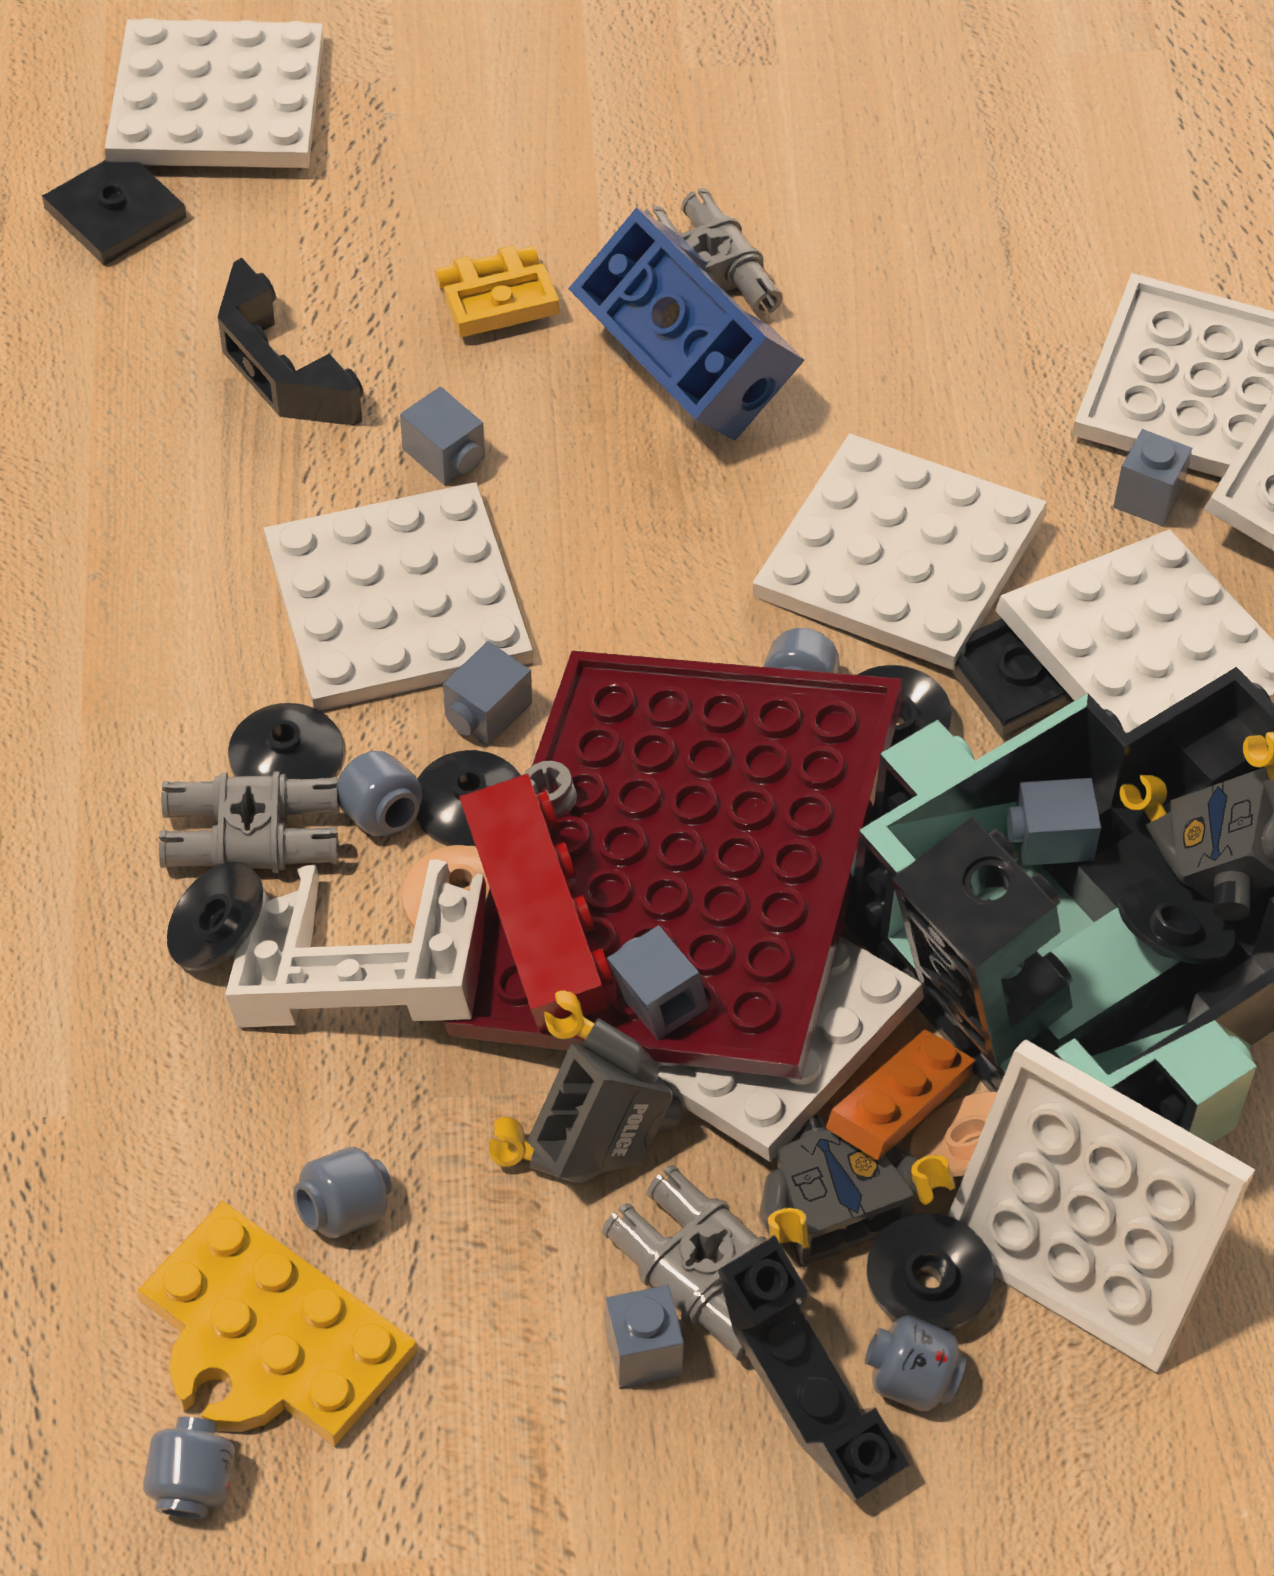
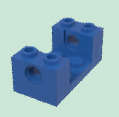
M636 207L568 289L696 421L736 441L805 360L771 326L744 311L703 270L708 263L677 232ZM678 303L680 313L677 321L672 326L663 328L662 315L665 309L671 304Z

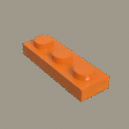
M924 1029L832 1109L826 1129L878 1161L969 1078L975 1059L955 1048L948 1040L937 1037Z

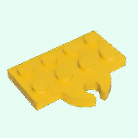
M223 1200L138 1289L140 1302L181 1332L172 1346L169 1372L177 1403L185 1412L195 1404L196 1392L203 1383L210 1380H221L230 1385L231 1391L229 1395L220 1402L207 1405L201 1415L202 1419L210 1420L217 1424L216 1431L244 1432L266 1425L286 1410L335 1447L418 1353L416 1340Z

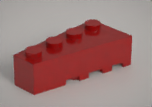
M527 773L460 796L459 798L538 1031L541 1032L548 1029L544 1012H548L558 1019H566L572 1014L571 1011L563 1009L556 1002L555 993L558 991H568L577 996L583 1017L609 1008L603 987L613 984V978L603 949L600 948L590 952L584 933L595 930L584 895L572 898L566 880L577 876L566 844L564 842L553 846L547 829L558 825L548 792L544 791L535 794L529 774Z

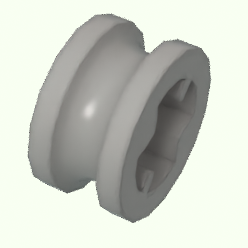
M543 761L534 764L525 771L524 774H529L535 794H538L545 787L552 791L553 786H558V790L554 793H548L556 818L563 817L571 811L576 803L577 793L569 769L556 761Z

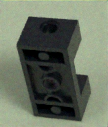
M971 817L892 878L918 981L922 983L927 992L997 1068L1013 1055L1014 1050L1024 1040L1030 1042L1073 1008L1069 986L1073 979L1068 969L1056 955L1048 952L1042 957L1037 952L1038 949L1061 932L1057 911L1060 899L1057 893L1039 873H1035L1030 877L1016 863L1019 859L1017 852L1000 831L994 829L988 833L974 817ZM990 887H999L1006 890L1003 896L995 900L990 898L982 900L977 897L981 891ZM1019 966L1022 968L1016 976L1003 979L1015 967Z

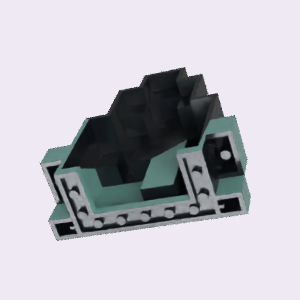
M1236 666L1126 733L1118 717L1112 711L1103 709L1087 693L977 760H974L970 747L961 737L952 736L939 720H936L880 753L872 821L859 830L854 885L844 924L869 953L918 981L892 878L971 817H974L988 833L997 829L1009 841L1007 833V808L1016 806L1021 782L1092 778L1101 825L1094 861L1023 865L1019 842L1011 843L1019 858L1016 863L1030 877L1035 873L1043 876L1053 887L1060 899L1057 911L1061 932L1038 949L1037 952L1042 957L1048 952H1052L1065 965L1073 979L1069 983L1073 1008L1030 1042L1207 1143H1214L1237 1127L1257 1067L1250 1054L1251 1046L1274 1031V886L1251 893L1250 915L1243 920L1230 921L1236 938L1234 947L1225 959L1211 964H1194L1159 955L1139 940L1124 924L1118 910L1119 897L1128 884L1137 880L1159 879L1182 886L1183 884L1163 859L1145 825L1150 822L1144 810H1131L1127 808L1121 801L1120 788L1123 784H1133L1140 791L1141 798L1144 801L1146 787L1142 783L1140 775H1152L1160 778L1165 783L1167 789V797L1162 806L1166 813L1171 811L1170 806L1173 799L1264 768L1254 767L1248 763L1243 753V743L1248 736L1261 735L1266 740V733L1274 732V704L1271 702L1266 690L1261 685L1251 682ZM990 887L981 891L977 897L982 900H987L988 898L995 900L1003 896L1006 890L999 887ZM1019 966L1015 967L1003 979L1016 976L1022 968ZM923 987L924 999L916 1007L944 1039L952 1043L955 1048L975 1059L972 1072L990 1092H998L1012 1056L996 1068Z

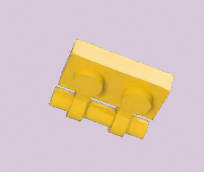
M513 245L498 248L495 255L471 260L470 256L453 259V265L434 269L437 286L439 289L444 288L445 303L459 338L559 314V298L544 263L539 264L537 250L534 245L521 249H515Z

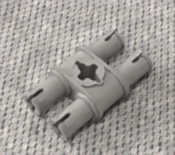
M698 189V194L703 203L700 202L694 191L690 192L682 201V212L695 226V229L679 234L662 207H652V211L658 218V221L677 232L708 263L703 270L724 291L738 288L757 316H764L766 313L760 304L761 301L767 307L769 313H772L779 307L783 296L763 270V255L756 248H752L744 237L739 221L723 214L707 189ZM648 209L643 211L653 217Z
M274 771L273 776L229 777L228 772L221 773L220 776H215L214 781H163L162 791L164 792H161L163 818L215 816L218 825H213L212 830H161L159 833V839L162 841L159 842L160 867H215L228 862H239L251 869H272L273 873H279L280 870L286 869V864H338L339 840L337 827L285 829V824L282 823V820H287V815L339 814L336 788L338 777L287 779L286 774H280V771ZM252 814H255L253 818V823H250V830L246 831L245 829L247 827V822L250 821V816Z
M670 1165L664 1169V1174L668 1176V1179L666 1180L659 1173L648 1187L647 1196L663 1207L684 1227L673 1237L664 1238L635 1211L631 1204L626 1203L619 1207V1212L623 1215L622 1219L614 1211L606 1220L601 1232L639 1266L638 1274L643 1284L646 1286L653 1285L654 1287L669 1285L674 1306L681 1312V1319L685 1323H691L692 1325L701 1324L732 1353L736 1360H741L747 1355L732 1330L718 1269L767 1238L763 1236L757 1237L729 1211V1204L725 1200H719L718 1198L709 1199L682 1175L675 1165ZM806 1285L808 1293L796 1300L799 1307L803 1305L810 1293V1288Z

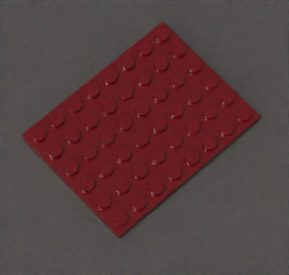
M571 651L532 766L543 761L562 763L569 769L577 793L575 805L563 817L557 818L558 825L547 829L553 846L565 842L577 876L566 880L571 897L575 898L584 895L595 927V930L584 933L590 952L600 948L603 949L612 975L607 958L619 951L629 940L641 937L659 925L699 972L709 1005L708 1009L660 1040H657L618 993L613 978V984L603 987L609 1008L584 1016L586 1019L595 1023L597 1018L632 1037L656 1062L802 1080L854 885L859 830L870 824L874 810L880 753L886 751L891 746L904 697L902 679ZM553 786L552 791H549L548 787H545L538 793L544 792L545 790H548L549 794L554 793L556 790H558V786ZM489 889L485 901L483 943L472 1019L444 1020L448 1035L566 1051L569 1050L571 1043L582 1044L584 1039L578 1035L570 1039H560L554 1037L548 1029L541 1032L538 1031L491 890Z

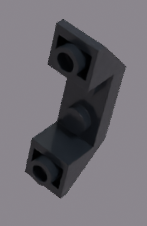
M243 258L234 261L217 316L222 353L279 417L350 426L362 422L360 398L363 397L364 391L359 378L350 368L344 370L329 353L296 371L286 355L278 356L269 346L264 330L275 325L272 302L276 300V293L273 285L264 273L260 272L257 274Z
M773 1235L719 1268L718 1273L732 1330L798 1444L851 1500H858L908 1467L907 1459L877 1408H858L797 1304L796 1300L807 1294L808 1290L777 1237Z

